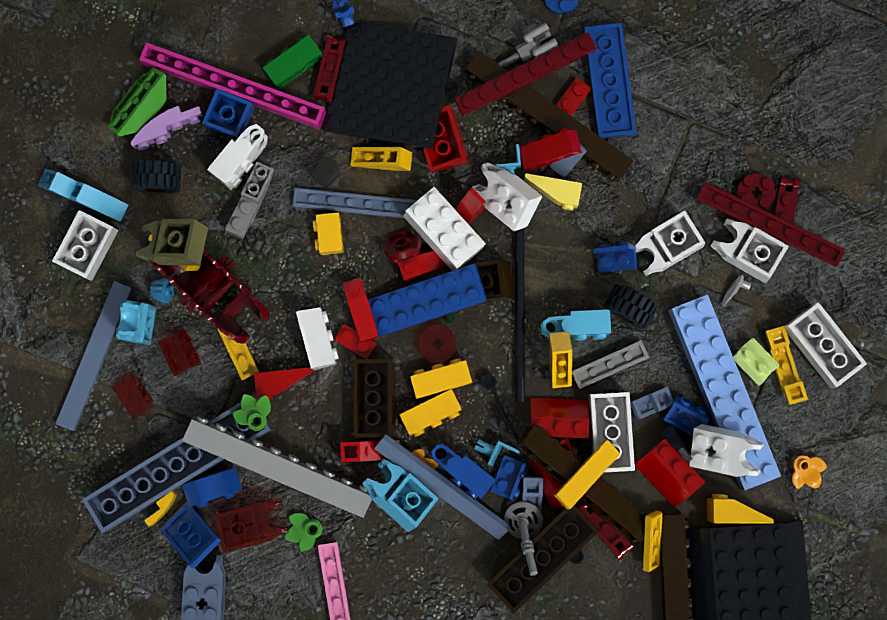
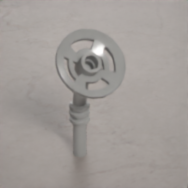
M520 501L512 504L507 509L504 521L509 524V519L512 520V526L515 531L510 527L508 532L512 536L522 539L521 547L523 555L526 556L530 575H536L538 572L533 555L535 551L530 538L541 530L543 516L536 505ZM526 508L525 512H520L516 515L513 513L515 509ZM532 511L536 514L538 523H535V518L531 513ZM530 528L534 530L533 532L528 533V530Z

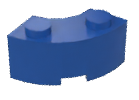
M235 468L182 485L188 506L197 505L198 508L209 505L208 501L224 497V500L235 497V492L242 490Z

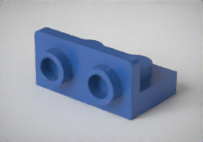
M619 242L617 246L611 247V244L599 245V248L593 249V253L597 254L599 273L637 269L636 246L629 245V242Z
M676 395L663 420L693 437L694 428L701 424L707 425L710 414L705 408L693 405L686 397Z
M504 455L495 477L496 481L493 483L490 492L513 500L514 497L517 498L521 487L518 486L520 479H523V476H526L528 468H525L526 463Z

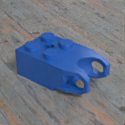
M437 444L431 452L434 461L453 476L451 480L458 486L465 485L468 488L466 492L475 499L477 497L482 499L496 481L467 456L464 455L461 458L446 445ZM443 448L446 450L447 455L444 459L436 457L437 449Z

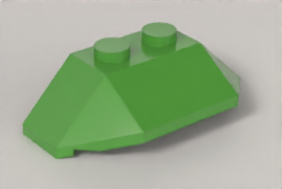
M153 67L149 72L139 77L114 108L107 128L118 136L139 132L153 119L166 102V75Z

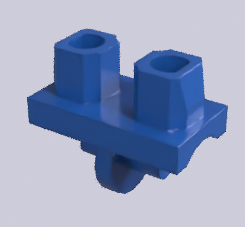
M334 0L333 8L337 11L334 13L335 18H340L343 27L354 24L351 13L355 11L353 6L349 7V1Z

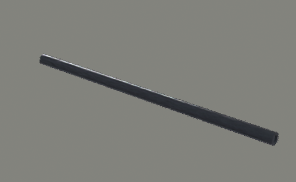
M515 173V175H517L520 179L524 181L523 173ZM524 228L515 231V402H525Z

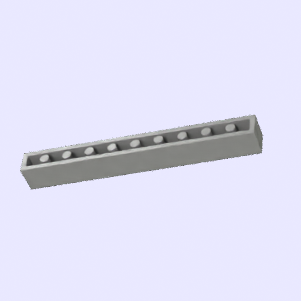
M203 416L192 417L182 439L183 442L364 518L372 499L363 485L358 487L352 484L353 481L348 478H337L329 470H324L323 472L310 462L302 463L294 455L289 454L286 456L281 454V450L275 447L267 448L259 440H248L244 438V434L238 431H234V433L227 431V427L219 423L213 425Z

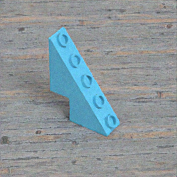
M45 169L38 183V186L120 222L128 207V204L53 170Z

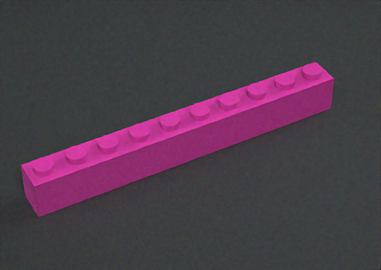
M147 42L139 59L144 66L151 69L154 67L162 73L214 92L216 89L222 90L252 102L255 107L320 130L326 115V110L322 106Z

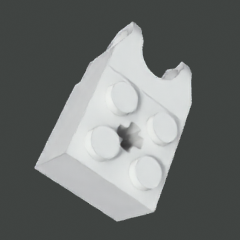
M257 124L249 126L235 142L231 140L207 170L230 190L233 187L237 188L242 182V176L245 173L248 174L253 169V163L267 145L268 136L264 133V129ZM253 129H258V131H254L250 134V132ZM256 135H260L257 140H253Z
M490 163L482 164L481 169L487 178L488 186L485 187L477 184L472 186V188L486 201L485 208L513 231L527 227L542 195L517 175H512L506 169L496 167Z
M686 211L681 212L644 235L635 245L636 252L648 251L654 257L653 263L648 269L643 271V274L646 277L651 273L666 270L703 248L705 241ZM675 235L682 237L681 242L674 241Z
M726 219L723 225L733 234L734 242L724 243L714 240L711 247L725 261L766 284L789 246L756 227L753 228L746 223ZM759 253L763 255L762 258L758 257Z
M701 424L694 428L690 466L736 477L744 475L758 476L761 469L750 464L746 460L745 453L746 450H760L764 447V443L738 431Z

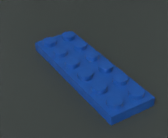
M622 23L584 27V34L588 32L597 47L596 51L587 55L597 134L602 139L636 135Z
M472 264L369 299L368 301L379 336H384L486 302L487 297L477 265Z

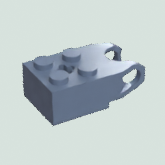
M216 555V561L210 572L202 571L198 565L194 569L187 565L183 578L181 620H224L226 571L223 565V555ZM202 598L205 599L204 602L207 601V605L204 607L200 604Z

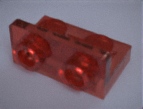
M186 330L175 332L158 342L174 376H178L193 367L201 365L199 355L195 351Z
M128 374L124 380L113 386L112 389L132 419H136L154 407L151 403L153 399L147 391L144 392L141 388L142 382L137 376Z

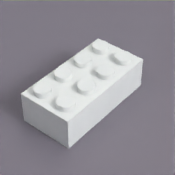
M435 187L409 207L403 215L407 222L452 271L460 269L486 244Z
M819 302L812 304L785 325L787 334L830 388H837L867 365Z
M630 393L588 395L592 454L604 440H608L618 450L620 455L605 472L635 471Z

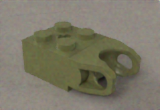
M162 219V221H154L142 227L143 231L152 235V240L147 247L137 251V257L153 261L158 265L200 266L208 227L196 219Z

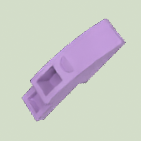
M176 106L147 123L133 138L131 145L135 150L141 151L148 149L151 144L165 143L168 138H171L169 130H179L183 128L182 125L188 123L196 124L201 121L200 119L204 118V114L199 106L182 112L179 106Z

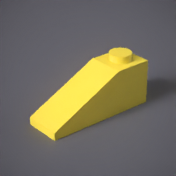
M525 173V182L555 204L562 206V209H577L582 183Z

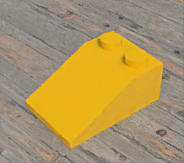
M712 494V498H707V521L774 524V519L734 499L728 498V495Z

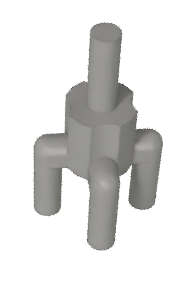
M546 22L525 33L523 36L525 42L515 47L517 53L498 64L505 68L520 59L523 63H526L557 48L558 43L555 38L542 45L539 44V42L551 36Z

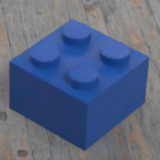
M216 89L202 124L206 129L237 140L246 130L255 107L250 101Z

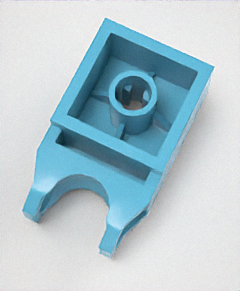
M123 300L120 303V323L118 328H116L117 339L131 343L151 345L157 307L142 302Z
M610 310L571 311L567 316L549 317L541 323V334L549 338L550 333L569 332L570 337H573L574 341L585 340L589 336H593V340L604 339L611 333ZM547 323L554 324V332H549L546 329Z
M383 459L379 462L378 466L385 476V484H380L369 478L364 480L362 484L368 491L371 499L407 532H410L419 525L439 498L411 473L408 474L402 467Z

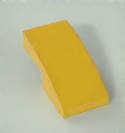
M176 490L171 491L156 502L160 509L144 520L148 527L153 526L167 513L178 494Z

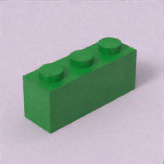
M309 35L300 37L294 46L285 48L281 51L280 56L276 59L272 58L265 63L263 70L278 90L322 59L323 54Z

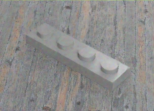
M641 340L572 371V376L578 389H581L650 357Z

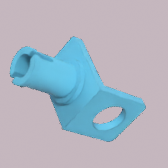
M519 144L515 146L517 163L497 164L495 166L506 169L512 175L514 170L520 169Z
M479 439L477 443L484 446V448L476 445L474 449L489 456V466L494 465L502 446L518 454L521 452L498 441L497 445L493 446L482 441V439Z

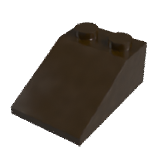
M496 259L474 263L477 265L487 297V301L483 303L514 299L510 261Z

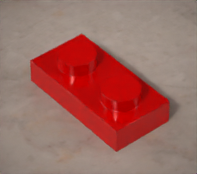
M576 77L556 106L572 116L592 88Z
M345 323L334 339L364 359L369 358L377 345L372 340L360 342L357 331Z

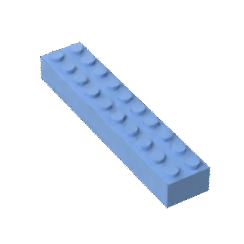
M708 295L668 310L714 426L747 434L755 440L764 443V447L760 450H746V460L761 470L758 476H735L740 490H748L781 477Z

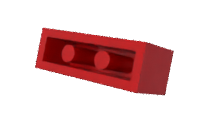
M568 128L559 129L557 134L543 135L541 140L527 141L525 146L519 147L524 170H536L582 153L577 131L569 130Z

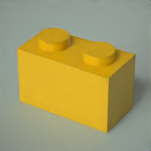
M339 212L316 215V220H313L314 232L318 233V239H315L316 251L319 250L321 255L344 253Z

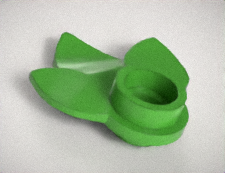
M244 394L241 400L242 410L233 412L234 419L238 424L248 425L254 431L262 430L267 424L266 416L271 411L269 398L265 395L257 401L254 397ZM256 417L260 418L261 420L260 424L258 425L254 424V419Z
M303 513L290 515L289 519L294 526L288 530L285 539L290 542L299 543L301 552L310 550L315 544V539L322 533V524L316 519H309ZM311 525L316 526V532L310 531Z

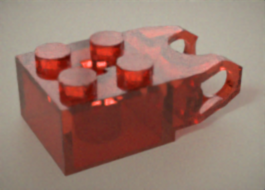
M263 500L215 512L214 516L223 553L272 541L280 534L289 532L288 526H273L267 519L271 511L283 506L282 500L275 502ZM237 523L243 525L241 532H237V529L234 530L233 528Z

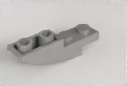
M256 162L242 190L241 198L225 228L226 233L240 239L244 238L249 226H252L274 173L273 168Z

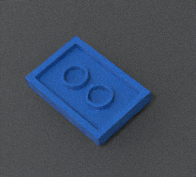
M187 501L159 529L185 562L193 569L221 541L193 506H188Z

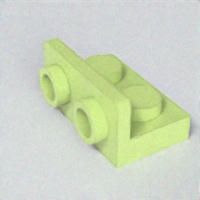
M751 338L741 346L733 356L734 361L758 386L767 379L771 372L779 367L775 359L754 338Z

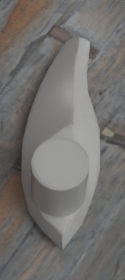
M743 275L739 276L727 290L722 302L723 307L737 293L740 287L746 290L750 289L751 283L743 280Z

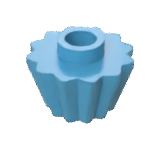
M166 278L155 280L150 287L151 296L157 301L169 304L174 295V286Z

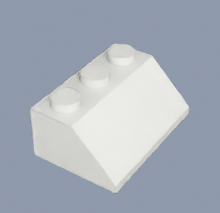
M321 308L297 311L296 314L311 369L317 370L336 365V360L339 357L337 349L332 348L331 341H334L331 329L328 330L326 323L329 322L327 312H323Z

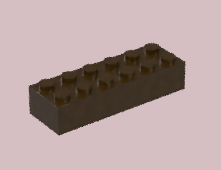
M576 505L569 510L565 508L532 540L535 551L533 555L538 572L536 575H530L526 556L521 551L487 585L514 614L595 537L600 530Z

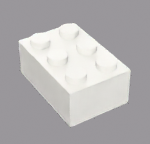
M79 210L52 262L92 281L118 230Z

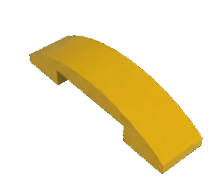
M785 326L765 331L770 355L779 364L775 372L788 404L792 405L808 400L803 381L800 382L789 348L790 341Z

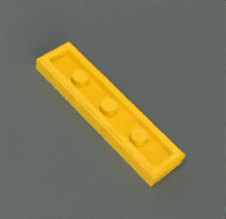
M604 440L554 496L567 510L571 509L620 455L618 450L608 440Z

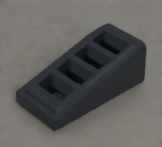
M670 424L661 435L683 458L690 462L692 457L682 434L673 424Z

